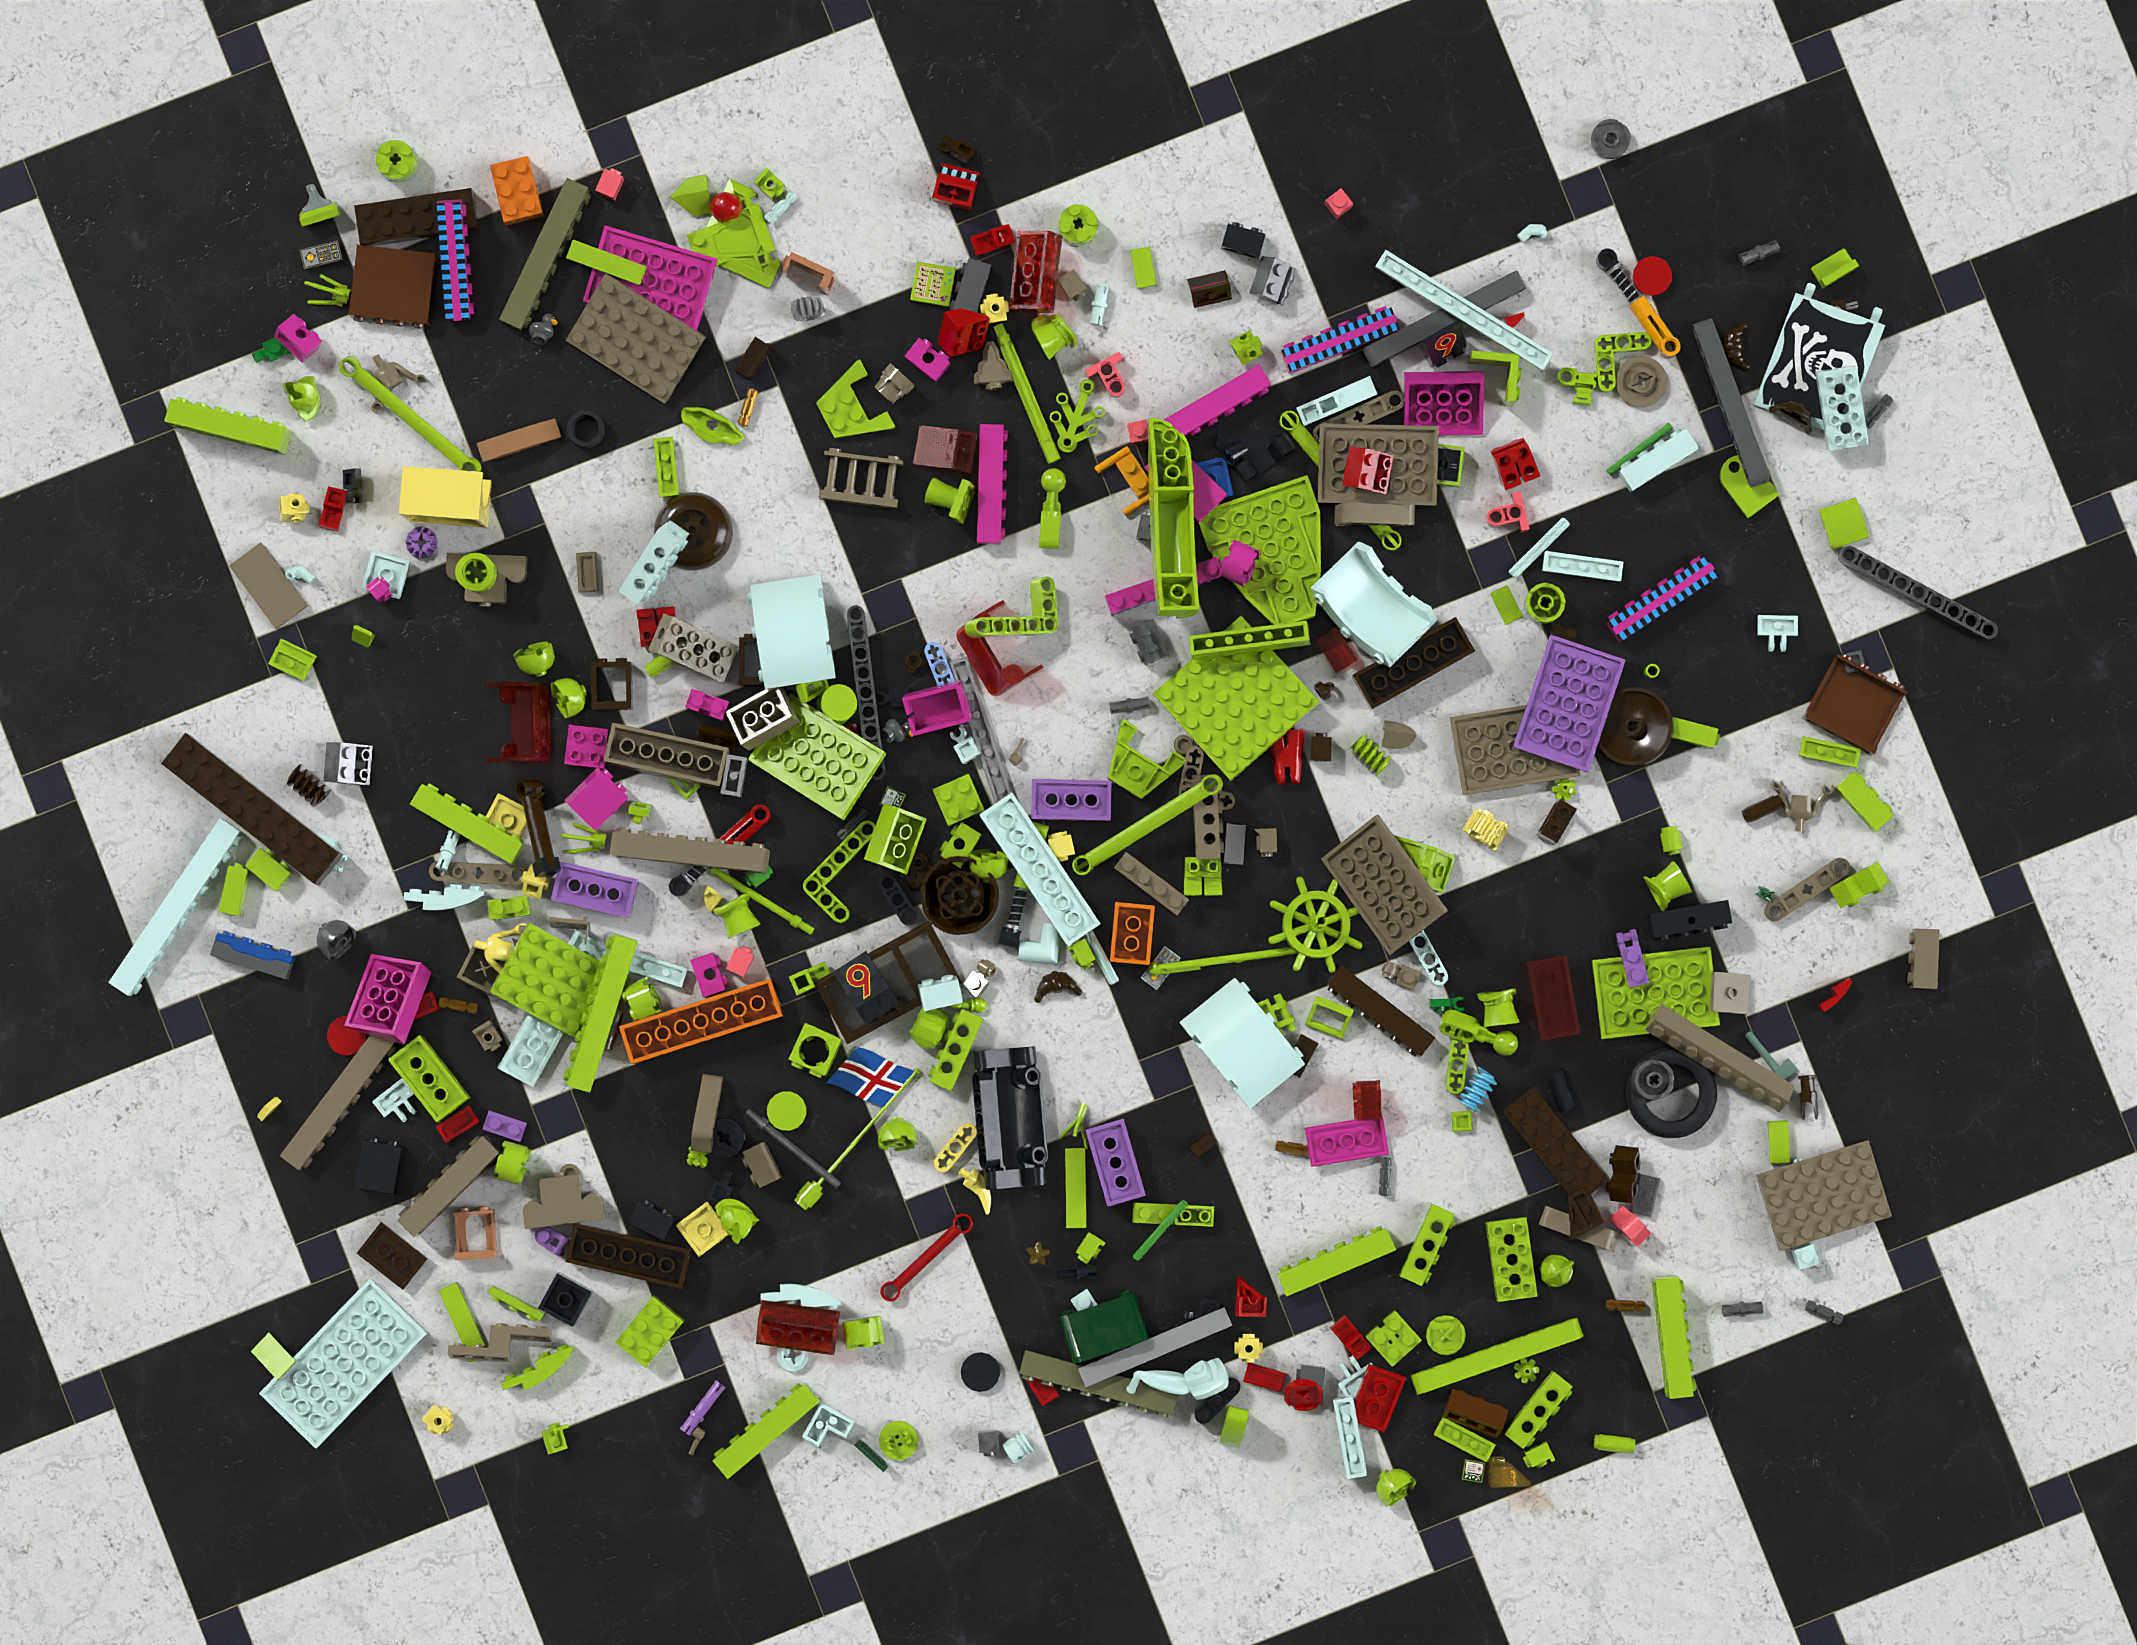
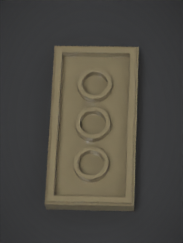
M259 543L229 565L275 629H278L308 607L262 543Z

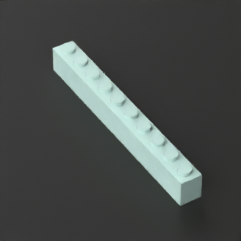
M222 818L218 820L108 983L128 996L136 995L142 987L141 981L144 977L148 978L152 973V965L155 961L158 962L162 958L165 946L173 942L175 939L174 933L177 928L181 929L187 920L185 917L188 912H193L196 908L198 897L200 895L203 896L207 892L209 881L217 877L220 872L218 868L222 862L226 863L231 856L230 850L232 847H237L242 840L241 834L243 832Z

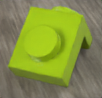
M560 1422L548 1425V1430L542 1431L548 1454L568 1448L563 1434V1429L569 1428L568 1424L560 1425Z

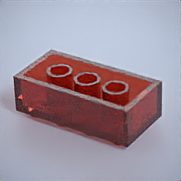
M1048 230L1017 232L1009 309L1021 313H1054L1063 235Z
M1567 956L1525 963L1539 1041L1581 1034Z
M762 1300L758 1316L756 1344L835 1355L840 1311Z

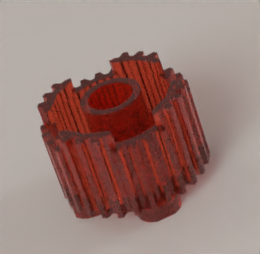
M1380 1080L1356 1081V1083H1352L1353 1101L1357 1100V1102H1353L1354 1119H1358V1121L1382 1120Z

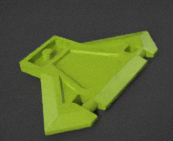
M729 178L723 192L737 195L741 202H744L745 208H742L738 218L728 222L718 221L711 216L706 228L687 234L690 247L693 252L717 258L716 267L721 266L770 288L781 264L778 258L773 260L770 253L776 250L759 203L752 204L751 198L756 196L754 189ZM763 256L765 263L760 264L758 258Z

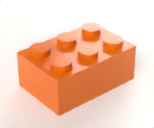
M528 156L490 165L503 221L506 226L544 217L531 161Z
M1115 902L1110 962L1150 965L1155 906Z

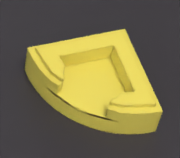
M707 886L704 893V902L709 912L713 913V909L720 904L724 897Z
M274 1097L262 1108L257 1117L263 1121L282 1101L278 1097Z

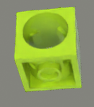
M805 1023L789 1057V1060L792 1061L791 1065L799 1069L809 1068L811 1069L809 1073L819 1078L822 1075L827 1076L843 1039ZM814 1036H818L826 1041L825 1046L827 1051L829 1050V1056L824 1063L821 1061L816 1063V1066H811L804 1061L805 1056L801 1052V1047L805 1040L810 1041L815 1039Z

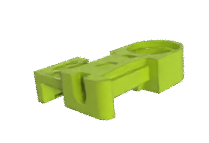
M1564 367L1560 369L1557 374L1558 384L1563 387L1574 388V391H1577L1572 404L1591 405L1592 390L1596 387L1597 371L1591 374L1577 372V368ZM1563 372H1568L1571 375L1569 382L1561 380L1560 375Z

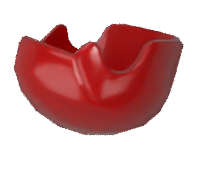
M730 192L718 193L710 203L711 214L714 219L721 222L736 219L742 210L741 200L737 195Z

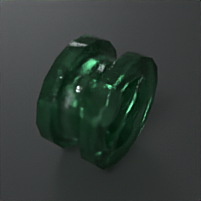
M1758 886L1759 892L1755 896L1772 901L1771 895L1775 894V892Z

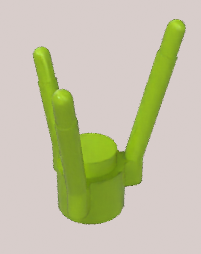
M322 274L320 278L336 286L335 289L305 281V285L333 293L332 299H336V301L309 300L308 304L337 305L341 307L343 304H348L351 295V289H348V286L340 284Z
M574 822L573 826L593 834H590V837L571 834L560 835L562 838L589 841V846H593L565 850V854L599 852L600 849H605L606 834H603L602 830L595 831L592 828Z

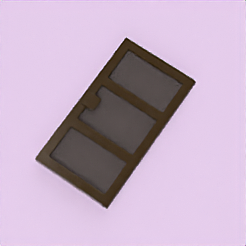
M927 921L868 953L900 1004L867 1025L858 1014L833 972L815 981L814 986L820 993L846 1043L849 1044L922 1005L918 984H922L923 980L933 979V981L941 980L942 976L953 975V977L956 976L958 978L959 984L962 981L933 929L932 923Z

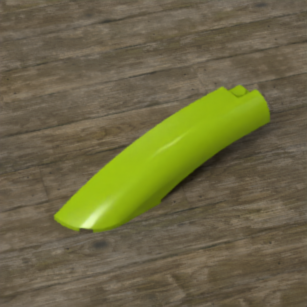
M1149 418V509L1158 616H1176V619L1187 618L1197 614L1199 611L1191 451L1183 433L1176 430L1171 423L1157 418Z

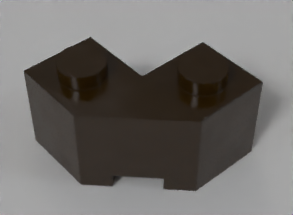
M1616 1145L1614 1152L1610 1153L1609 1164L1612 1165L1613 1174L1611 1180L1607 1181L1606 1192L1609 1193L1610 1201L1633 1204L1639 1182H1636L1637 1170H1640L1641 1165L1640 1151L1638 1147Z

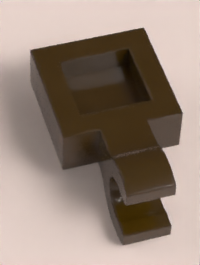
M948 135L942 138V141L945 143H941L939 146L941 151H951V156L966 164L976 151L975 147L960 139L955 141Z

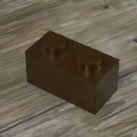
M1553 623L1549 636L1553 635L1574 642L1577 630Z
M1205 1132L1200 1136L1201 1139L1199 1141L1195 1140L1190 1144V1149L1197 1158L1217 1143L1210 1133L1207 1134Z

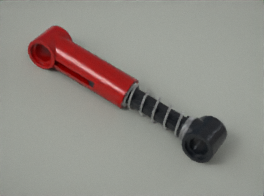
M765 805L754 806L750 812L719 839L726 840V844H733L734 841H747L770 821L771 812L769 808ZM760 809L766 812V817L763 820H757L755 816L756 812ZM751 821L754 822L743 833H741L740 835L738 834ZM690 867L688 872L680 874L669 882V891L677 897L685 896L692 888V885L695 883L694 881H698L701 875L704 876V872L710 870V867ZM678 881L684 883V890L682 892L674 890V884Z

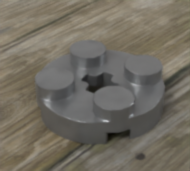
M1606 119L1599 122L1591 135L1593 150L1599 157L1606 159H1615L1622 156L1627 151L1631 141L1627 126L1615 119ZM1608 134L1616 137L1613 144L1606 142L1605 139L1608 137Z

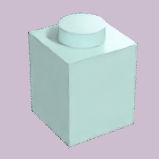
M1809 1243L1791 1250L1797 1269L1801 1270L1819 1264L1813 1244Z

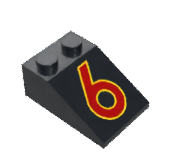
M1459 320L1423 340L1420 349L1431 368L1435 365L1439 368L1447 363L1446 359L1452 356L1455 359L1464 354L1463 350L1466 349L1467 345Z
M864 951L833 971V974L866 1025L900 1004L867 951Z

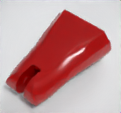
M1305 729L1288 730L1269 747L1278 785H1286L1285 770H1291L1290 778L1292 784H1300Z

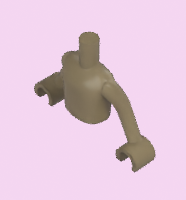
M379 354L372 358L378 367L372 376L389 391L403 382L398 371L414 380L419 387H421L418 383L420 378H424L428 382L424 375H415L396 362L384 363ZM375 397V402L372 404L371 409L375 414H377V412L375 411V406L381 405V408L383 410L384 406Z
M1774 780L1770 783L1771 788L1777 791L1786 815L1796 820V832H1803L1804 821L1814 818L1825 797L1832 794L1835 790L1834 785H1832L1831 791L1829 793L1826 792V785L1824 784L1821 788L1822 793L1815 801L1813 807L1812 796L1792 795L1791 806H1789L1782 790L1783 781H1780L1779 788L1774 786Z

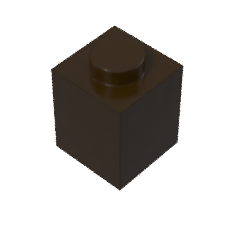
M1316 733V736L1311 737L1310 761H1331L1332 737H1327V733Z

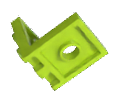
M1472 350L1469 355L1468 364L1507 367L1504 406L1512 407L1520 396V387H1517V382L1521 380L1522 368H1518L1519 354Z

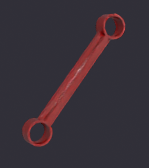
M965 1213L958 1214L953 1220V1225L897 1278L882 1285L880 1290L882 1298L889 1302L895 1301L900 1296L901 1289L960 1234L971 1230L973 1226L972 1218ZM961 1216L967 1217L970 1220V1226L965 1231L957 1229L956 1220ZM889 1284L894 1285L898 1289L897 1295L892 1299L886 1298L883 1293L884 1287Z

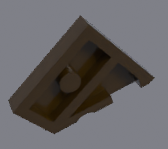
M1587 1186L1568 1196L1571 1240L1606 1222Z

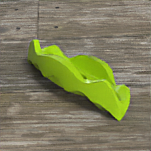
M685 407L682 409L681 418L683 423L690 427L704 441L736 445L744 439L743 432L733 422L713 410L700 407ZM708 420H716L718 423L717 429H710L707 426Z

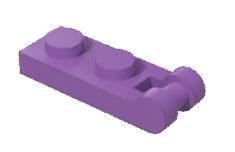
M1629 930L1625 934H1622V932L1617 933L1616 939L1629 988L1649 983L1636 930ZM1631 940L1632 946L1625 947V941Z

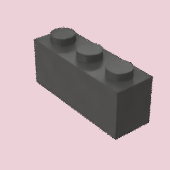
M968 258L967 263H963L960 273L963 274L961 282H957L955 293H958L956 301L952 300L949 311L963 308L978 313L991 271L990 264Z

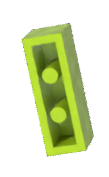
M1851 772L1835 787V791L1873 832H1876L1894 816L1891 813L1893 810L1886 802L1882 803L1878 799L1879 794L1874 788L1871 787L1869 789L1865 784V778L1859 772L1857 774Z

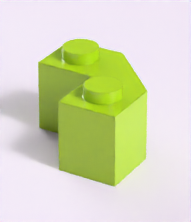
M1877 861L1850 877L1839 881L1829 889L1840 909L1847 905L1851 908L1859 904L1858 899L1871 892L1875 895L1883 891V886L1889 883V880Z

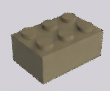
M782 687L765 689L726 711L740 744L749 751L800 723L789 697Z

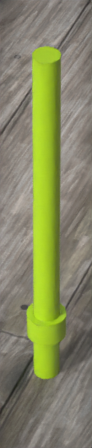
M712 868L710 873L740 892L747 893L750 898L790 922V925L794 928L798 927L809 935L813 933L815 928L803 922L802 918L798 915H792L722 870Z

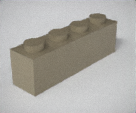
M1127 852L1114 867L1116 871L1176 916L1189 901L1188 898Z

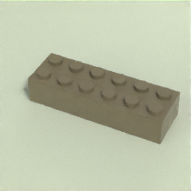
M612 722L604 763L721 789L726 758L730 751L727 747Z
M487 1135L474 1138L469 1144L471 1148L468 1151H461L455 1157L457 1161L454 1164H448L441 1171L443 1175L440 1178H434L427 1185L429 1189L426 1192H420L412 1200L414 1204L411 1207L406 1206L398 1214L400 1218L397 1221L413 1237L419 1236L503 1152Z

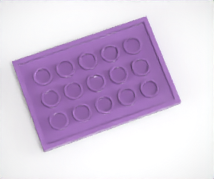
M1550 635L1513 748L1588 773L1626 660Z

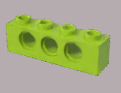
M963 1009L961 1012L956 1011L952 1020L955 1023L953 1030H948L944 1038L947 1041L944 1049L940 1048L936 1059H939L936 1067L932 1066L928 1077L931 1078V1083L949 1091L953 1090L984 1020L983 1018ZM962 1025H965L969 1030L968 1035L965 1037H960L957 1033V1029ZM954 1043L958 1044L961 1048L958 1055H952L949 1051V1047ZM944 1062L952 1064L953 1069L950 1073L942 1071L941 1066Z
M1431 1203L1399 1274L1400 1277L1420 1286L1423 1283H1428L1431 1276L1429 1272L1431 1265H1436L1440 1256L1437 1254L1439 1247H1444L1448 1237L1445 1236L1447 1229H1452L1455 1223L1454 1213ZM1434 1222H1440L1442 1225V1230L1439 1233H1434L1431 1229ZM1426 1240H1432L1434 1243L1431 1251H1425L1423 1248ZM1418 1258H1423L1426 1261L1423 1269H1417L1415 1266V1261Z
M1551 1371L1503 1433L1522 1449L1525 1446L1529 1448L1535 1440L1533 1436L1537 1431L1541 1432L1548 1424L1546 1422L1550 1415L1554 1416L1560 1409L1559 1403L1562 1400L1566 1401L1570 1397L1573 1386L1554 1371ZM1550 1390H1555L1557 1393V1397L1553 1401H1549L1546 1397ZM1537 1406L1544 1407L1545 1411L1542 1416L1534 1414V1409ZM1526 1421L1532 1423V1429L1529 1432L1522 1430V1424Z

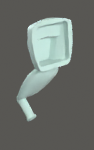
M1215 1358L1208 1362L1199 1361L1189 1368L1184 1375L1173 1371H1136L1126 1390L1131 1394H1135L1136 1388L1140 1380H1142L1147 1385L1167 1393L1184 1395L1191 1391L1193 1397L1199 1400L1226 1389L1229 1379L1226 1367L1219 1358Z

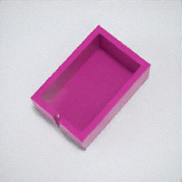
M962 679L908 693L902 698L906 714L910 715L914 711V714L908 718L913 736L969 722L972 719Z

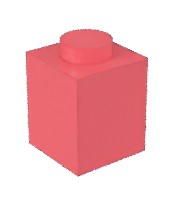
M613 168L610 171L604 169L595 189L596 193L615 201L624 182L621 172Z
M1339 189L1325 200V206L1336 219L1353 206L1352 201L1342 189Z
M1146 419L1127 423L1131 445L1148 442Z
M741 946V948L736 947L726 969L745 977L755 957L751 954L753 950L745 946Z

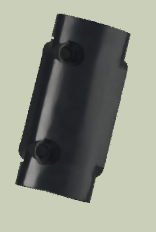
M1036 1047L974 1051L975 1073L972 1077L979 1163L981 1168L984 1169L985 1190L1047 1185L1045 1162L1048 1159L1041 1072L1036 1067ZM1028 1072L1031 1074L1030 1081L1027 1078ZM1035 1151L1038 1154L1037 1160L1034 1158Z

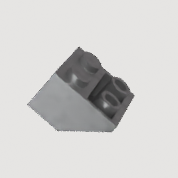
M326 742L323 781L369 785L373 746Z

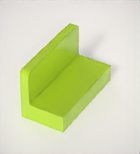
M1842 249L1813 266L1811 271L1823 289L1855 270L1859 265L1855 259L1851 260L1845 249Z

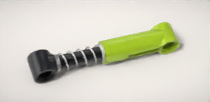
M1032 822L1045 841L1049 826ZM1016 872L1013 884L1016 889L1014 890L1015 895L1012 897L1013 903L1010 905L1011 911L1008 913L1009 918L1006 921L1005 927L1002 926L997 944L1017 950L1021 935L1019 923L1022 921L1021 915L1024 914L1023 908L1026 906L1027 893L1030 892L1018 872Z

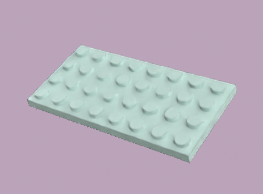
M370 1278L293 1358L296 1362L292 1368L279 1380L274 1377L259 1394L312 1446L318 1448L428 1333Z

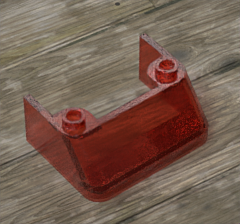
M1004 600L981 612L971 620L990 617L991 614L1006 606ZM966 624L961 626L956 633L959 644L987 691L992 696H1000L1044 670L1042 664L1026 674L1015 664L1002 668L984 637L973 638L968 636L965 631Z
M513 681L484 683L485 687L499 688L500 700L504 704H511L512 743L502 746L501 757L487 758L486 762L533 763L548 761L551 757L550 691L548 686L544 683Z

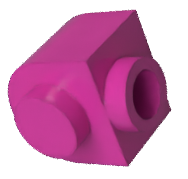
M376 577L365 586L379 603L387 601L393 595L388 589L390 584L383 577L381 579Z

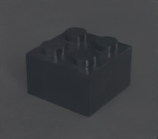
M558 1272L538 1309L574 1327L594 1290Z

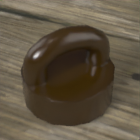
M1319 681L1314 685V689L1323 701H1326L1331 697L1330 691L1334 689L1335 685L1332 682L1323 684Z

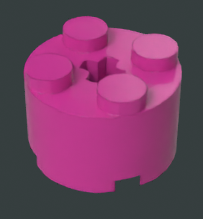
M1233 540L1229 548L1231 552L1228 557L1225 556L1223 558L1219 574L1244 587V583L1246 584L1249 581L1256 567L1254 560H1259L1261 551L1241 541Z

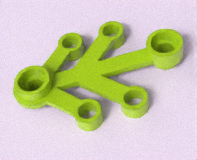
M1089 379L1083 380L1080 383L1081 395L1074 414L1068 403V396L1065 393H1059L1056 397L1057 403L1061 405L1070 424L1067 432L1061 422V414L1058 411L1050 414V421L1054 423L1060 435L1058 447L1065 453L1074 451L1077 447V442L1088 437H1095L1099 432L1098 427L1091 424L1087 427V430L1075 435L1077 427L1096 418H1102L1105 415V409L1102 406H1097L1092 412L1081 416L1088 396L1092 395L1095 391V384ZM1085 384L1091 385V389L1088 391L1083 387ZM1060 396H1065L1066 401L1060 402L1058 398ZM1102 409L1103 414L1098 416L1095 411ZM1052 415H1059V420H1052ZM1091 427L1096 428L1095 434L1089 433ZM1064 440H1071V445H1064Z

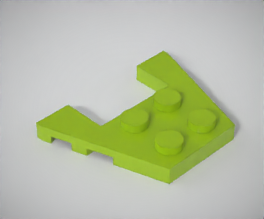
M860 359L816 403L834 438L896 428L888 412L871 420H868L850 386L868 376Z
M1123 719L1120 724L1107 779L1141 800L1184 765L1185 757L1173 750L1163 767L1128 746L1138 728Z

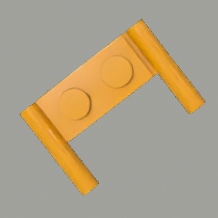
M1126 446L1094 468L1099 474L1114 463L1116 464L1138 500L1122 509L1124 515L1128 516L1149 502V478L1128 446Z

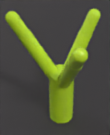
M1080 1103L1076 1119L1059 1137L1063 1138L1074 1126L1073 1136L1076 1137L1080 1127L1085 1149H1088L1089 1145L1083 1122L1088 1105Z

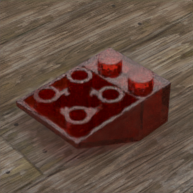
M920 425L913 464L971 474L978 433Z

